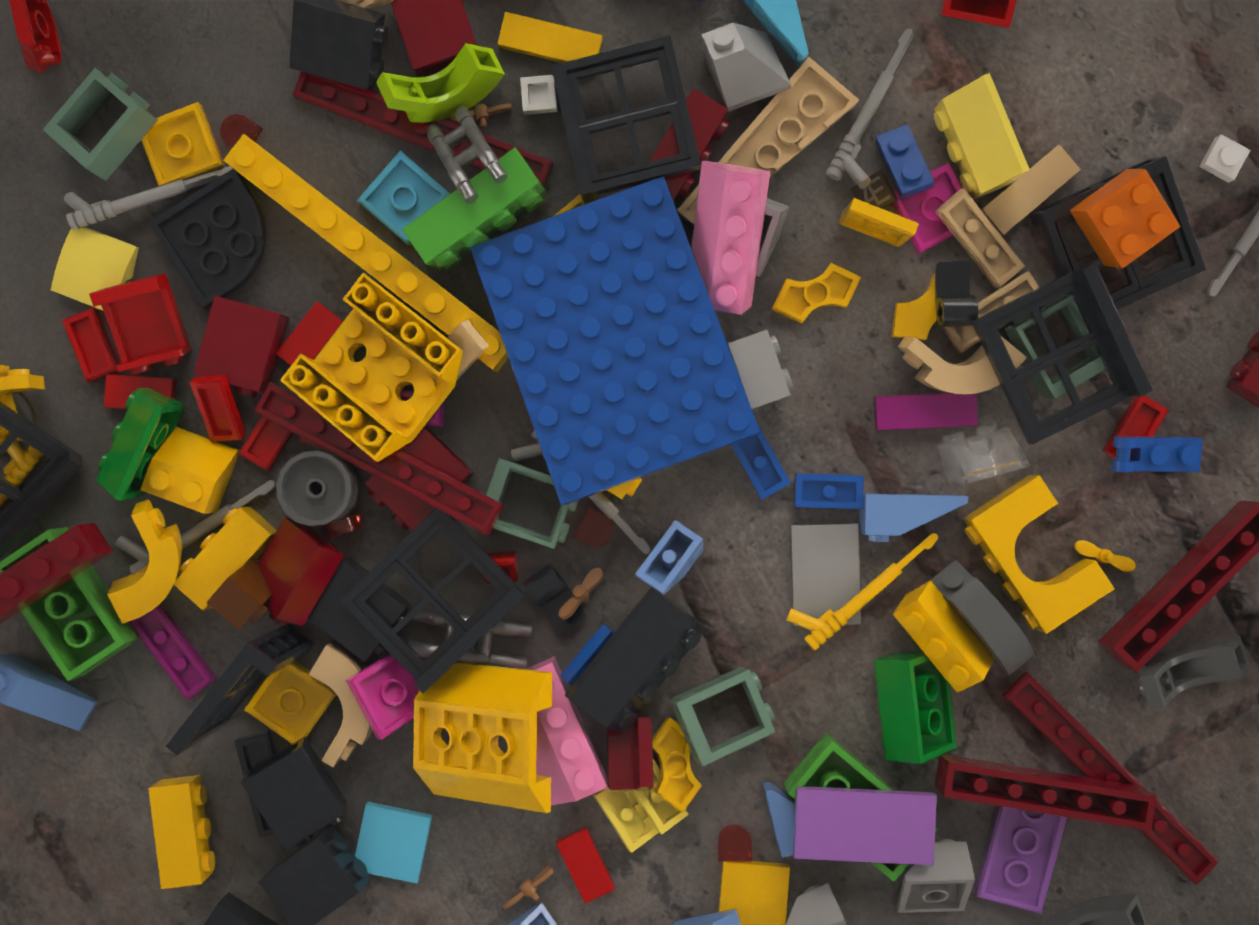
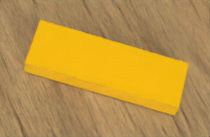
M505 12L497 45L501 49L564 63L599 54L603 35Z

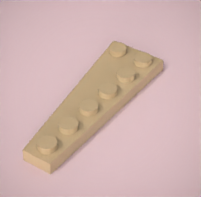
M808 57L789 79L791 88L775 95L718 163L770 170L771 177L853 109L859 102V99ZM699 185L677 210V213L693 227Z

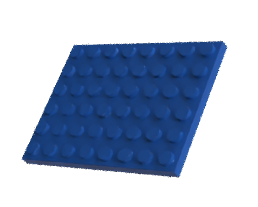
M664 176L470 247L562 506L760 434V429Z

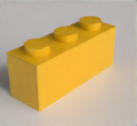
M251 506L232 509L222 520L224 524L222 529L217 534H210L201 543L200 548L202 551L195 559L189 558L179 568L178 573L180 576L175 580L174 585L203 611L212 608L206 602L223 582L249 560L253 559L256 561L268 547L277 531Z
M930 580L907 593L893 612V615L953 689L958 693L983 681L995 658Z
M200 775L162 779L148 788L161 889L202 884L213 874L215 868V855L213 851H210L208 839L211 834V823L209 818H206L204 808L207 800L206 787L201 784Z

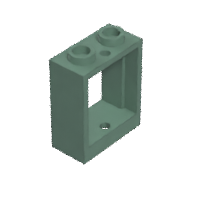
M94 68L43 130L87 170L107 181L157 122V119L147 111L151 106L134 91L130 95L125 92L129 86L112 72L107 77ZM112 93L128 109L95 148L91 150L75 135Z
M1072 294L1064 295L1043 305L1039 309L1043 319L1061 310L1076 339L1089 333ZM1030 312L1013 320L1014 324L1004 329L1013 346L1027 357L1023 364L1038 358L1023 332L1035 324ZM1095 345L1083 350L1087 358L1066 369L1074 387L1106 369ZM1044 369L1030 376L1043 399H1056L1066 393L1059 374L1049 379Z
M499 458L486 495L502 502L512 471L554 485L550 474ZM579 500L560 506L550 536L499 518L493 528L555 549L558 542L563 544L565 542L570 524L565 523L569 510L575 512Z
M738 667L669 699L694 761L702 767L775 733L772 724L775 721L774 713L767 702L763 703L759 693L762 690V685L754 671L751 672L750 669ZM742 683L759 725L709 748L692 705Z

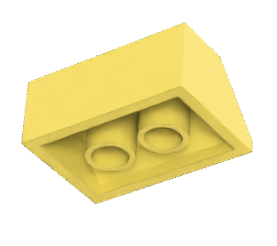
M990 73L981 76L943 98L934 108L935 124L939 131H944L948 141V155L952 162H957L961 172V186L970 194L973 200L1009 186L1030 170Z

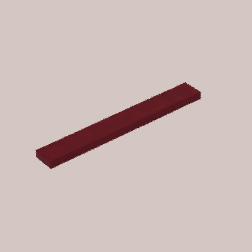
M302 71L292 94L298 100L434 153L437 152L427 136L428 126L437 124L444 137L461 126L446 119L424 123L410 122L405 111L388 108L382 94ZM482 134L497 159H500L516 148L543 187L545 186L553 166V161ZM467 138L451 150L456 157L472 144L469 138ZM480 158L468 165L480 171L486 169Z
M268 383L254 409L255 413L485 535H490L505 506L501 502L400 449L379 462L375 461L303 399L274 383Z
M1024 671L1003 692L1002 696L1086 778L1141 786L1146 789L1029 673ZM1156 799L1152 831L1138 830L1191 882L1197 885L1220 861Z

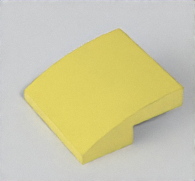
M80 226L79 229H71L57 262L51 291L93 307L89 293L123 284L133 278L139 247L88 227ZM101 305L95 306V308L103 311Z
M654 759L653 788L649 790L611 791L607 787L593 794L627 850L631 853L656 834H664L689 815L686 809L683 813H680L654 792L660 778V768Z

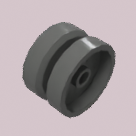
M329 451L302 452L289 459L280 470L276 483L277 499L284 513L295 522L308 526L335 523L349 516L358 505L362 492L360 475L355 466ZM318 482L322 485V491L317 487Z

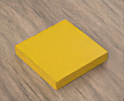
M199 102L157 117V122L141 139L158 186L181 179L184 181L225 167L207 117Z
M853 198L844 209L838 222L842 226L896 247L902 246L913 237L919 225L915 221Z
M294 661L268 676L244 710L293 744L303 737L307 739L337 694L329 686L310 676L309 673L311 671L297 661Z
M722 859L718 912L736 909L742 925H786L790 876L789 864Z

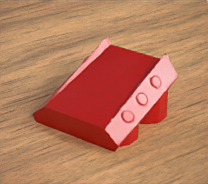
M9 0L26 67L43 73L49 66L60 64L62 62L61 46L55 20L47 1Z

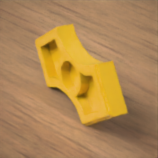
M830 263L824 273L809 281L786 279L771 311L802 324L810 312L819 307L833 305L847 308L861 276Z
M935 274L932 275L927 290L920 298L907 303L895 304L891 337L904 339L905 336L916 337L920 341L927 340L928 333L937 320Z
M667 717L652 737V748L660 763V778L654 792L677 811L683 813L702 785L693 775L690 765L691 751L680 725L671 717Z

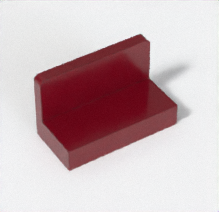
M638 717L635 723L630 728L624 730L622 734L607 728L609 790H649L653 788L652 718Z

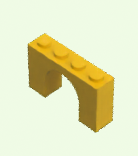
M1028 475L964 517L963 520L968 526L964 531L974 545L979 544L986 555L983 556V560L994 574L998 572L1005 582L1001 587L1008 598L1013 602L1017 600L1023 610L1020 616L1031 630L1035 628L1047 634L1115 588L1097 561L1083 558L1056 577L1046 581L1035 582L1022 573L1015 559V543L1019 533L1028 523L1058 504L1040 475Z

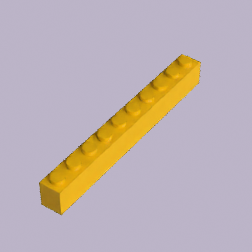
M245 134L241 136L224 158V162L447 335H450L461 322L468 320L489 345L478 359L495 372L500 370L509 357L501 334L497 329Z

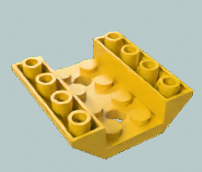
M362 273L343 298L346 303L353 307V310L314 360L300 354L280 381L372 459L379 462L412 442L456 385L464 351L373 279ZM365 346V358L360 362H355V351L359 347ZM412 384L414 387L413 396L407 401H402V389L406 385Z
M455 662L424 693L419 690L414 699L413 768L434 795L542 813L551 812V777L536 775L537 712L552 707V672ZM443 728L448 732L450 737L448 745L445 743V741L442 740L441 732ZM499 736H502L507 742L508 749L506 753H503L498 746Z

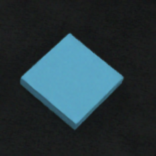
M400 150L358 198L357 202L404 243L410 246L412 243L402 229L446 198L450 193Z
M368 801L365 805L355 857L365 864L369 874L418 884L433 815Z

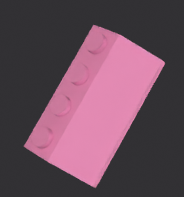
M702 161L691 250L714 310L742 315L752 307L770 170Z
M555 656L527 668L528 670L552 672V707L537 712L536 775L551 777V805L576 802L607 788L608 775L577 705L565 696L569 687L560 676L562 671Z

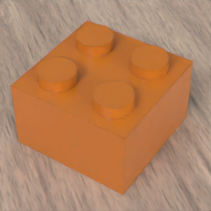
M1146 169L1124 170L1069 210L1103 265L1121 269L1181 227Z

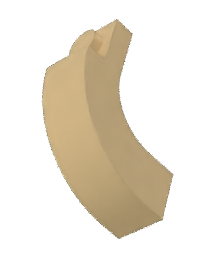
M905 336L897 346L905 353L902 358L908 364L918 370L922 367L914 379L927 387L965 395L981 393L1000 385L982 345L970 358L956 364L944 361L916 337ZM1001 336L1015 368L1020 367L1027 357Z
M332 641L325 646L309 673L310 676L329 686L337 694L342 704L343 720L341 727L321 760L331 767H334L341 759L347 761L357 743L363 745L373 731L345 681L365 669L366 666L359 657L336 641Z

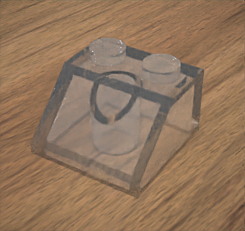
M996 423L977 427V434L967 437L964 436L963 431L943 436L944 443L935 445L945 484L963 485L1030 467L1027 457L1010 428H997Z

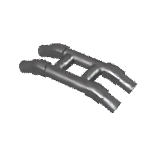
M458 105L455 108V117L461 126L444 137L440 127L437 124H431L427 128V136L448 171V175L466 203L471 204L479 196L463 171L466 166L480 158L496 184L504 182L508 175L491 150L465 105ZM469 138L472 145L455 157L451 149Z
M423 608L412 618L426 624L447 626L445 640L455 631L452 625L437 610ZM460 615L465 621L470 617ZM499 620L479 639L477 651L468 650L456 662L526 669V657L490 652L493 633L504 636L530 637L532 626L528 623ZM415 640L408 642V645L418 655L425 658L440 646Z

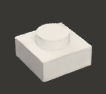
M553 75L520 78L524 115L557 112Z
M1220 134L1214 138L1199 167L1229 183L1235 180L1251 150Z

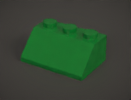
M137 388L136 391L131 393L125 405V409L128 411L123 422H119L112 433V440L114 442L111 449L103 455L98 465L100 473L96 481L114 499L124 501L147 494V492L140 489L151 459L177 427L186 404L150 388Z
M922 650L901 652L875 659L874 676L878 688V710L881 715L882 744L885 751V760L922 764L957 748L950 684Z

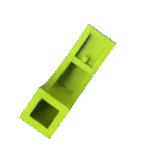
M465 43L456 58L446 68L436 74L415 78L382 72L376 83L388 108L405 111L410 122L424 123L450 118L455 114V108L458 105H465L467 109L473 107L497 86L505 73L492 48Z

